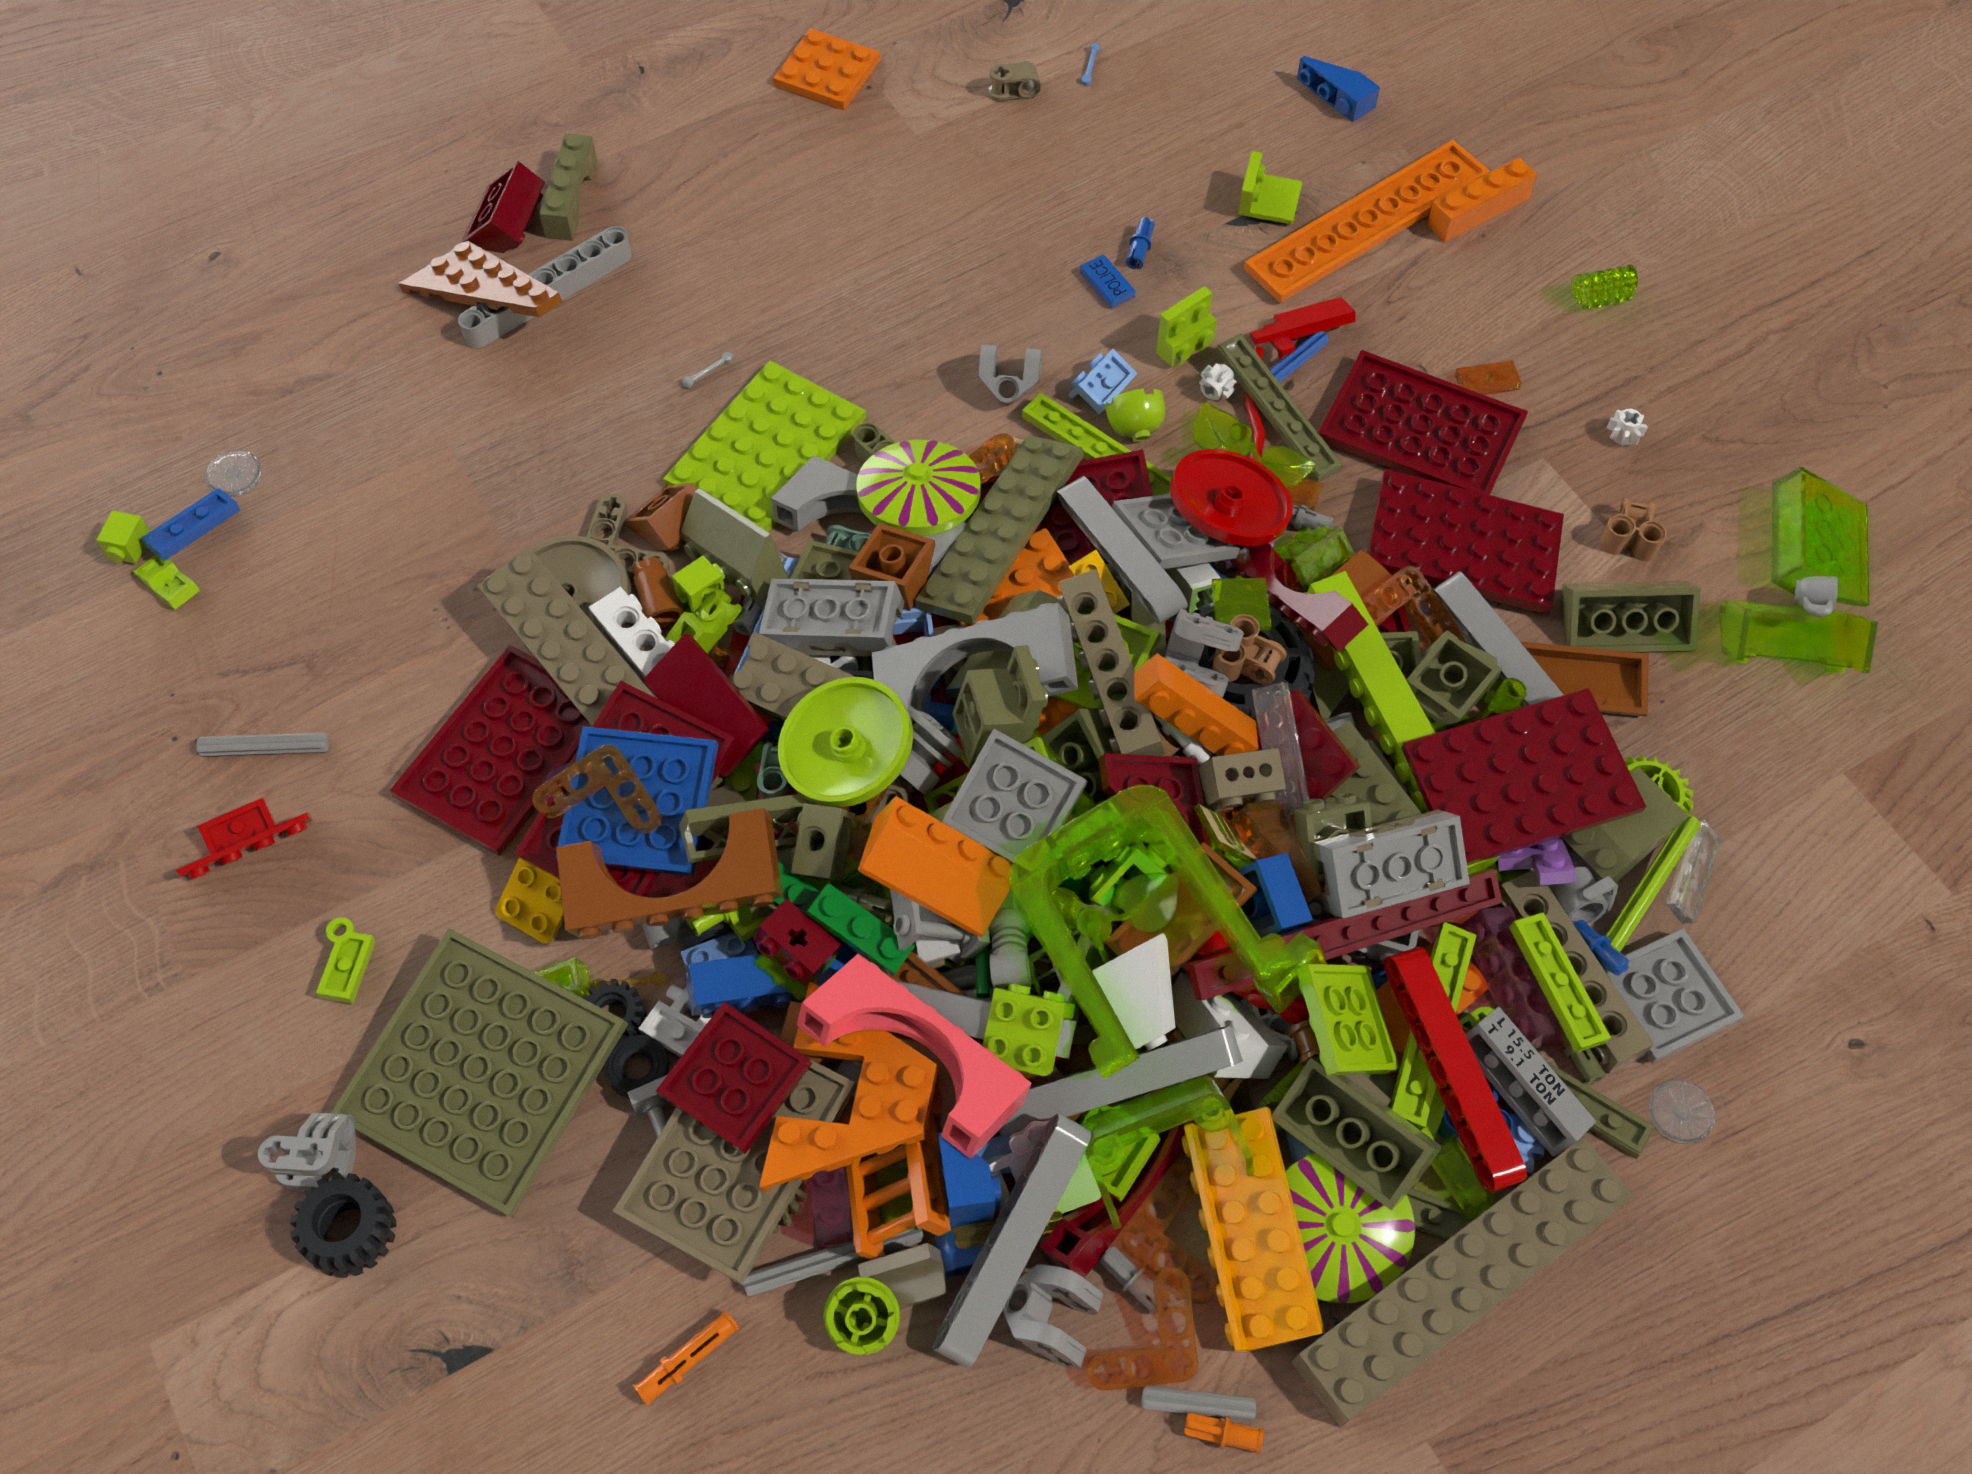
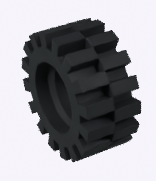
M611 979V985H606L605 980L599 982L601 988L596 990L594 986H591L588 989L590 996L583 995V999L600 1008H604L611 1003H620L626 1008L623 1020L628 1025L619 1040L631 1035H640L638 1028L645 1020L646 1010L641 996L634 986L630 988L629 983L626 981H622L621 985H619L617 979Z

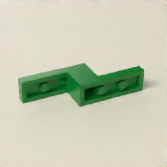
M778 861L783 897L773 899L774 904L779 906L786 898L789 899L830 936H837L892 977L896 974L915 947L914 944L910 945L906 950H899L897 935L888 925L831 884L827 883L820 892L797 874L791 873L790 869Z

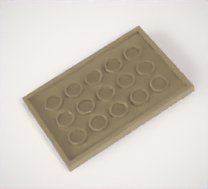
M811 1060L812 1065L746 1154L740 1152L676 1107L612 1212L743 1285L803 1181L801 1178L771 1187L767 1193L762 1192L759 1187L776 1116L836 1123L857 1088L855 1082Z

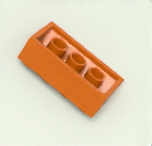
M895 796L874 819L858 871L981 938L1010 890L1016 864Z

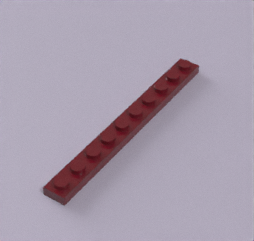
M1488 868L1468 874L1470 883L1468 885L1343 919L1336 916L1188 963L1195 999L1203 1001L1295 971L1296 968L1306 964H1316L1502 903L1495 869Z

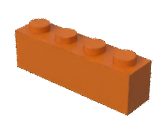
M1519 157L1433 201L1427 227L1445 243L1530 199L1538 174Z
M1160 654L1154 655L1134 672L1135 701L1215 755L1224 756L1258 750L1257 728L1254 719Z

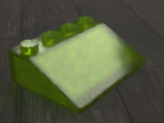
M1802 466L1773 482L1771 582L1795 595L1796 579L1801 580L1811 576L1837 577V603L1859 607L1869 606L1868 505Z

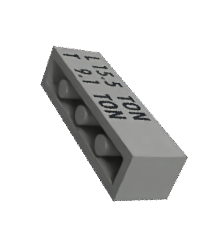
M1497 1007L1465 1033L1485 1077L1552 1157L1577 1142L1596 1123V1120L1500 1007Z

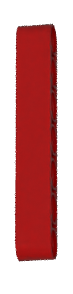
M1419 946L1386 957L1384 968L1387 978L1482 1187L1487 1192L1493 1193L1525 1181L1527 1177L1525 1163L1428 953Z

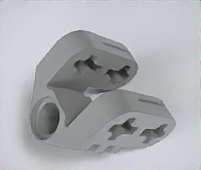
M982 344L979 377L998 400L1005 404H1013L1039 384L1042 368V349L1026 348L1023 380H1020L1017 376L999 375L995 377L998 370L999 347L997 345ZM1006 382H1011L1016 386V392L1011 398H1004L1000 394V388Z
M1180 609L1171 631L1165 659L1220 697H1223L1229 681L1228 677L1220 672L1200 667L1198 663L1204 645L1226 651H1238L1244 633L1239 628L1215 621L1212 617L1206 616L1204 618L1198 613L1193 612V614L1187 613V610Z
M314 1112L300 1127L297 1137L272 1136L266 1139L258 1150L259 1162L270 1173H274L277 1180L286 1189L304 1192L308 1187L314 1190L318 1187L316 1181L324 1178L322 1175L329 1173L333 1167L346 1179L348 1173L353 1171L356 1158L353 1115ZM280 1147L288 1155L279 1156L276 1162H274L270 1158V1154L277 1153ZM288 1175H294L293 1180Z
M1037 1264L1018 1279L1003 1308V1312L1015 1339L1030 1347L1032 1351L1043 1354L1061 1366L1079 1370L1086 1354V1348L1064 1331L1047 1324L1053 1307L1051 1300L1052 1297L1059 1298L1075 1310L1096 1315L1099 1312L1104 1294L1082 1276L1071 1270Z

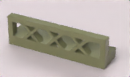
M800 794L685 810L679 828L688 862L696 863L720 859L727 843L724 837L729 831V814L758 808H765L771 814L773 828L781 832L779 838L775 840L776 850L794 848L798 833L790 827L797 821L799 813L802 812L803 803L818 804L810 802ZM704 835L715 842L710 850L696 852L692 837ZM823 835L818 837L816 844L823 842Z

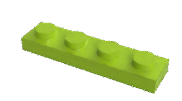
M1544 912L1514 921L1509 928L1575 1053L1605 1044L1611 1037Z

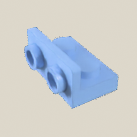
M1114 349L1105 356L1099 353L1088 365L1092 370L1088 374L1082 371L1071 383L1075 388L1068 396L1073 399L1079 394L1100 414L1105 410V403L1108 402L1110 404L1112 397L1118 395L1138 373Z

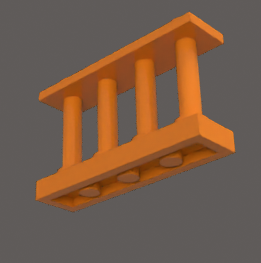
M931 1105L924 1140L909 1145H898L893 1150L874 1157L870 1154L855 1159L853 1164L846 1166L854 1234L853 1245L856 1254L870 1260L884 1257L883 1241L915 1226L937 1236L951 1231L933 1105ZM847 1115L841 1117V1124H849L851 1117ZM907 1157V1177L876 1191L874 1173ZM911 1192L913 1201L912 1211L881 1225L879 1206Z

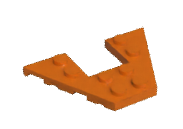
M809 982L805 1000L812 993H814L819 988V986H817L813 982ZM798 1027L793 1048L803 1055L863 1062L849 1124L776 1116L759 1187L762 1192L767 1193L771 1187L798 1178L805 1180L811 1178L816 1172H829L853 1164L855 1159L876 1152L880 1155L893 1150L898 1145H909L924 1140L938 1075L937 1064L885 1030H862L848 1033L833 1040L824 1047Z

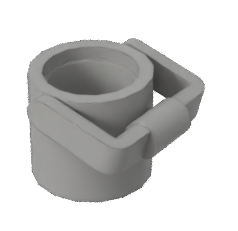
M1575 867L1576 882L1550 884L1548 886L1573 924L1579 920H1584L1588 925L1606 916L1611 911L1618 885L1609 876L1596 883L1591 872L1586 867Z

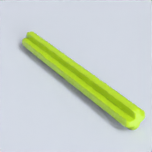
M1688 815L1689 817L1670 834L1605 935L1611 940V945L1619 952H1621L1700 828L1701 823L1695 816Z

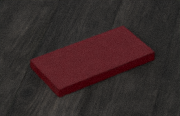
M684 633L643 679L659 700L737 739L735 747L719 772L722 777L729 776L771 731L691 634Z

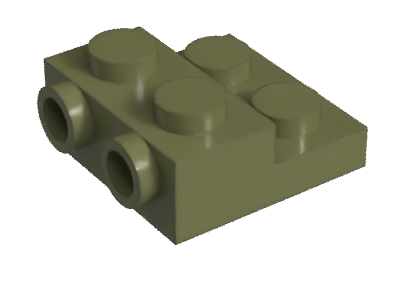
M808 540L790 579L851 580L848 567L859 551Z
M1345 792L1336 794L1335 801L1324 803L1322 799H1310L1303 802V808L1294 810L1297 844L1303 846L1306 880L1311 883L1325 881L1323 863L1315 859L1313 842L1372 827L1370 802L1356 797L1355 793Z

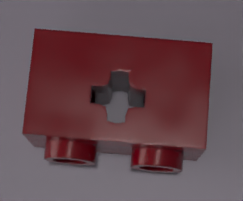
M787 898L758 927L752 940L764 956L776 960L792 980L800 981L805 987L834 958L841 945Z

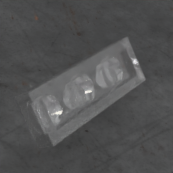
M1705 820L1699 821L1701 823L1700 828L1682 854L1676 866V874L1671 889L1667 894L1666 905L1682 924L1695 923L1721 839Z

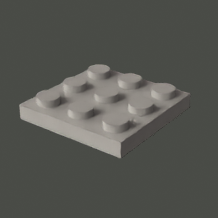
M1171 494L1119 500L1113 503L1112 509L1163 569L1237 558L1240 550L1238 545L1217 540L1195 528L1178 511Z
M993 729L942 822L1031 873L1036 874L1088 781L1000 731Z
M1684 928L1625 955L1629 960V968L1619 976L1612 974L1606 967L1602 966L1654 1045L1646 1054L1651 1063L1740 1022L1745 1017Z

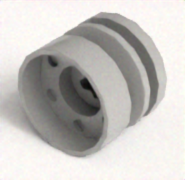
M910 706L907 710L910 717L916 721L913 725V744L907 763L900 775L927 796L941 780L937 772L932 768V765L938 762L950 769L953 764L942 755L945 750L948 749L958 758H960L964 751L959 747L954 736L933 717Z

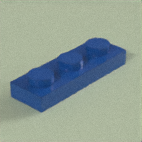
M217 488L141 539L144 546L164 562L238 513L240 509L234 499Z

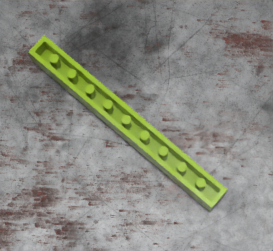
M1346 571L1310 584L1307 594L1336 591L1352 602L1369 624L1340 652L1331 646L1334 651L1335 663L1347 675L1353 696L1360 699L1365 708L1364 714L1370 726H1374L1378 732L1381 748L1385 754H1390L1395 764L1396 775L1402 783L1406 784L1411 793V800L1422 814L1429 812L1401 747L1405 742L1435 734L1434 729ZM1500 856L1467 866L1468 874L1493 866Z

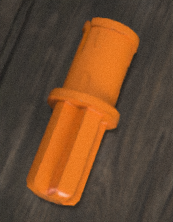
M1190 1412L1185 1420L1184 1434L1188 1437L1220 1444L1221 1449H1224L1226 1445L1260 1454L1264 1429L1231 1422L1230 1417L1227 1416L1222 1420Z

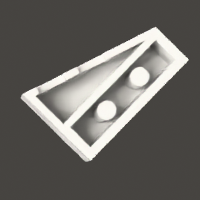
M1181 972L1172 986L1175 1024L1185 1038L1232 1025L1243 1059L1241 1063L1211 1072L1214 1077L1268 1079L1288 1046L1228 992L1203 1001L1196 1000L1190 974Z

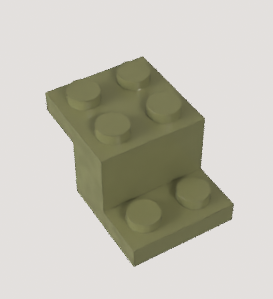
M1028 645L1014 647L1007 668L967 670L952 714L969 767H972L993 729L1023 744L1031 740L1034 730L1038 728L1039 717L1043 708L1048 703V693L1046 687L1041 685L1038 676V663L1032 658Z

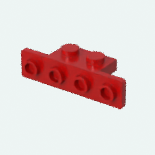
M263 797L198 825L197 827L211 855L179 868L176 872L179 877L189 876L190 880L199 878L209 873V866L221 861L223 866L243 858L242 851L251 847L259 851L276 843L274 840L276 836L286 832L288 837L308 829L306 823L312 821L311 815L306 812L276 825Z

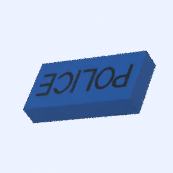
M1104 254L1080 266V273L1111 309L1135 298L1136 290Z

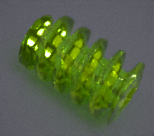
M1628 264L1625 267L1617 266L1614 269L1607 268L1604 271L1596 270L1593 273L1586 272L1582 275L1575 274L1571 280L1572 295L1579 302L1583 310H1588L1591 305L1594 308H1598L1601 306V303L1608 306L1612 303V300L1616 304L1621 303L1623 299L1627 302L1632 301L1638 286V274L1636 267L1632 264Z

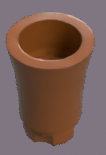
M649 557L638 561L633 565L632 570L634 573L633 581L642 606V613L647 618L650 616L654 618L661 630L673 627L685 610L676 596L667 570L663 567L660 559L656 557Z

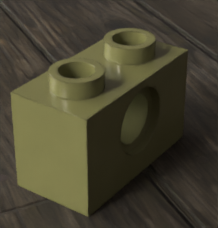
M803 803L802 812L799 813L796 822L798 831L796 846L792 849L790 855L791 873L804 877L843 882L855 813L841 808ZM823 835L824 845L817 851L816 841L819 836Z

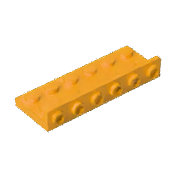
M1263 1107L1200 1125L1192 1123L1184 1125L1186 1135L1182 1136V1145L1188 1158L1191 1157L1194 1172L1190 1173V1179L1194 1192L1199 1194L1202 1209H1199V1219L1203 1230L1208 1231L1211 1246L1207 1247V1254L1212 1268L1217 1269L1220 1284L1216 1285V1293L1221 1307L1226 1308L1228 1322L1225 1323V1333L1229 1344L1234 1346L1236 1352L1246 1353L1325 1334L1270 1108Z

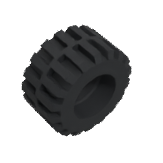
M341 1173L332 1174V1181L328 1182L325 1178L316 1181L318 1187L314 1190L308 1187L303 1192L306 1195L303 1202L297 1200L294 1206L298 1214L291 1215L290 1224L295 1228L290 1231L291 1239L296 1243L295 1248L317 1270L319 1269L329 1276L335 1273L339 1278H347L349 1271L355 1276L363 1274V1267L366 1265L371 1269L378 1264L375 1259L379 1255L385 1257L389 1252L385 1245L387 1242H394L395 1234L391 1228L397 1227L396 1218L392 1215L394 1210L387 1201V1198L370 1180L365 1177L360 1179L356 1174L348 1173L346 1179ZM350 1209L361 1210L359 1226L352 1235L342 1241L327 1242L328 1227L338 1214Z

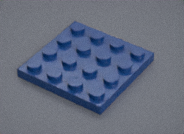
M583 726L558 847L592 841L601 847L606 867L694 877L696 863L688 862L679 824L685 810L707 807L719 744L716 740ZM701 836L692 837L696 852L699 851Z

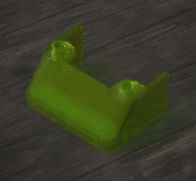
M1721 599L1719 615L1722 653L1728 656V661L1748 663L1749 658L1761 656L1817 662L1826 665L1825 671L1845 673L1846 668H1852L1862 673L1870 672L1878 621L1839 610H1834L1825 617H1816L1807 613L1800 606Z
M1201 1075L1166 1086L1090 1116L1082 1122L1081 1125L1091 1131V1139L1085 1155L1114 1230L1120 1228L1121 1224L1103 1177L1117 1172L1125 1162V1146L1148 1138V1136L1155 1133L1158 1134L1193 1119L1202 1130L1207 1132H1219L1227 1129L1247 1176L1255 1174L1252 1154L1232 1108L1211 1077Z

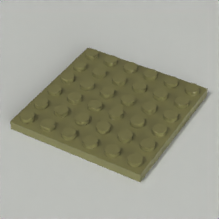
M448 928L331 1113L353 1115L357 1131L513 1218L628 1023Z

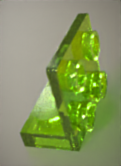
M1323 525L1314 530L1307 527L1293 535L1294 540L1290 543H1283L1274 548L1287 565H1292L1305 591H1308L1310 584L1332 576L1355 555L1341 526L1328 528L1327 525Z

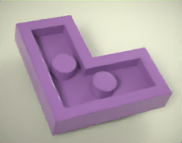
M1562 837L1501 855L1496 862L1498 871L1534 868L1540 885L1576 882L1575 868Z

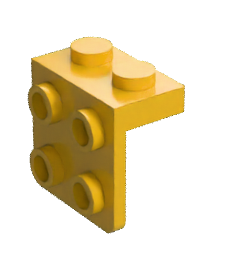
M518 859L496 906V915L543 944L553 942L564 919L560 880Z

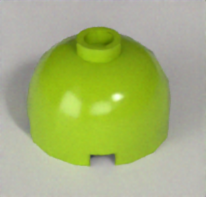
M1136 389L1112 397L1113 404L1105 403L1107 418L1111 428L1115 433L1125 438H1133L1134 442L1150 439V434L1159 429L1166 415L1163 392L1159 389H1153L1154 394H1145L1144 389Z

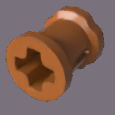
M1309 1019L1297 1023L1288 1029V1036L1295 1040L1301 1057L1299 1061L1302 1066H1306L1310 1058L1319 1057L1320 1050Z

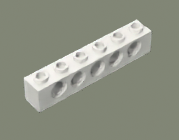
M620 586L588 607L591 621L647 686L643 679L675 643L670 639L666 641L660 634L661 629L654 618L651 616L647 618L641 611L642 606L633 594L628 596ZM625 623H633V624H634V625H633L632 627H630V628H623V627H621V626H622L623 624H625ZM643 646L654 647L650 651L640 650V648H642Z

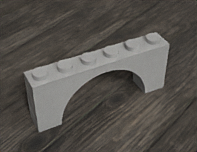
M813 456L771 498L773 521L799 532L809 523L828 515L844 512L863 513L857 499L856 483L858 475L829 461ZM962 522L948 531L924 536L935 540L936 544L927 582L968 524Z
M1045 603L1029 611L1011 612L1003 618L978 621L975 625L962 629H948L940 635L919 637L913 642L902 645H889L883 650L872 653L874 680L892 689L907 709L912 706L923 712L924 704L931 688L939 677L953 664L970 655L981 652L1001 651L1012 654L1015 646H1029L1032 658L1038 663V676L1041 685L1047 689L1048 697L1078 689L1070 618L1059 603ZM911 718L913 726L916 723V721L913 718Z

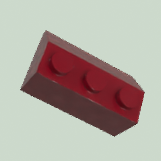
M517 161L489 183L462 242L470 241L486 251L505 253L512 247L517 248L525 238L524 229L534 218L532 213L534 207L543 198L541 191L545 181Z

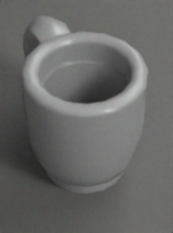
M1811 576L1801 580L1796 579L1794 604H1798L1807 613L1816 617L1830 615L1836 606L1838 578Z

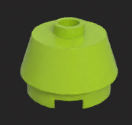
M868 1277L851 1278L839 1284L830 1293L824 1307V1325L830 1339L839 1348L855 1355H868L880 1351L892 1341L899 1327L900 1309L892 1291L880 1281Z

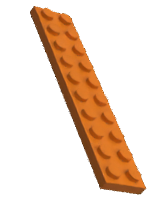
M1451 140L1246 260L1244 270L1281 304L1430 215L1433 201L1491 171L1458 143Z

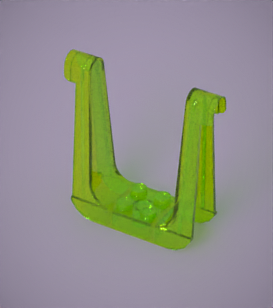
M1136 785L1125 789L1031 844L1015 858L1009 874V886L1016 896L1015 904L1098 1035V1038L1090 1043L1089 1053L1093 1064L1104 1080L1140 1059L1052 900L1056 888L1068 878L1072 877L1073 880H1077L1085 876L1091 870L1090 865L1100 859H1103L1104 862L1112 860L1122 852L1121 847L1134 841L1149 843L1161 853L1259 985L1296 964L1291 951L1280 935L1272 933L1260 939L1169 798L1167 792L1152 785Z

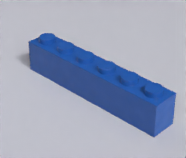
M839 942L841 945L834 958L811 982L819 987L822 986L857 955L845 942ZM763 954L688 964L685 973L692 1016L702 1015L703 1018H711L723 1002L737 1009L740 1013L752 1012L757 1010L759 1006L772 1004L775 1008L786 1007L790 1005L791 1001L805 999L808 986L805 987L800 981L792 980L776 960L768 958Z

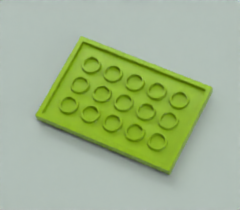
M769 361L663 478L664 485L692 482L697 489L701 488L769 532L777 523L773 521L771 498L813 456L830 461L850 438L854 429L866 419V410Z

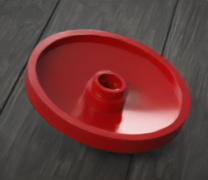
M1204 449L1192 452L1180 460L1171 477V497L1182 516L1201 532L1226 543L1240 546H1259L1270 543L1283 534L1292 517V499L1283 482L1261 463L1236 452L1222 449Z

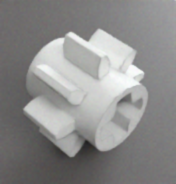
M1216 363L1213 368L1208 365L1201 372L1200 389L1208 399L1217 401L1222 397L1228 399L1235 391L1233 387L1236 383V380H1234L1235 375L1228 366Z
M1631 408L1623 411L1618 409L1607 425V429L1613 430L1610 439H1613L1622 446L1631 443L1638 444L1640 437L1644 436L1648 428L1647 425L1641 424L1644 415Z

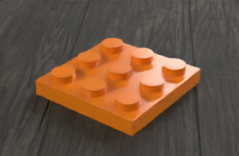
M810 28L775 74L773 83L775 87L844 111L880 62V52Z

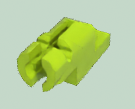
M715 590L712 595H709L704 600L696 613L683 612L665 640L668 641L670 639L676 643L684 633H688L709 654L713 646L729 629L727 625L735 621L743 608L740 604H730L733 597L722 590Z

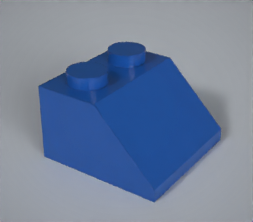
M1288 853L1260 859L1236 870L1253 884L1257 891L1227 920L1230 929L1257 942L1313 920Z
M938 1133V1149L950 1227L956 1228L994 1222L995 1209H1000L1001 1198L998 1175L991 1176L989 1163L977 1154L972 1159L968 1158L942 1138V1133Z

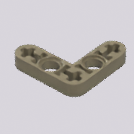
M618 494L603 496L597 504L586 537L596 539L607 545L617 554L620 560L625 558L632 559L634 561L633 564L625 568L630 580L634 579L633 565L649 557L659 558L669 576L670 566L664 554L617 546L624 521L627 517V507L624 498ZM608 510H612V513H611V518H612V520L609 519ZM602 529L612 531V534L607 538L596 536Z

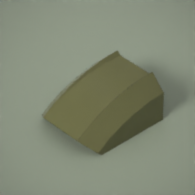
M1447 630L1406 681L1424 713L1440 725L1458 723L1498 679L1502 668L1492 661H1487Z

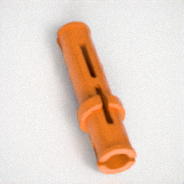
M726 1310L722 1311L717 1318L699 1333L695 1334L669 1358L666 1356L659 1360L660 1365L632 1387L643 1402L649 1406L655 1398L674 1382L676 1385L682 1382V1376L710 1354L711 1351L735 1331H738L740 1329Z

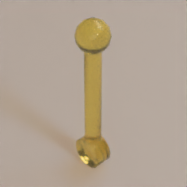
M657 971L649 977L619 979L617 981L619 985H621L622 981H626L629 985L652 983L654 986L660 987L664 985L666 979L663 972ZM595 979L592 982V986L596 990L601 988L599 982L603 981V979ZM611 980L605 981L606 985H611Z

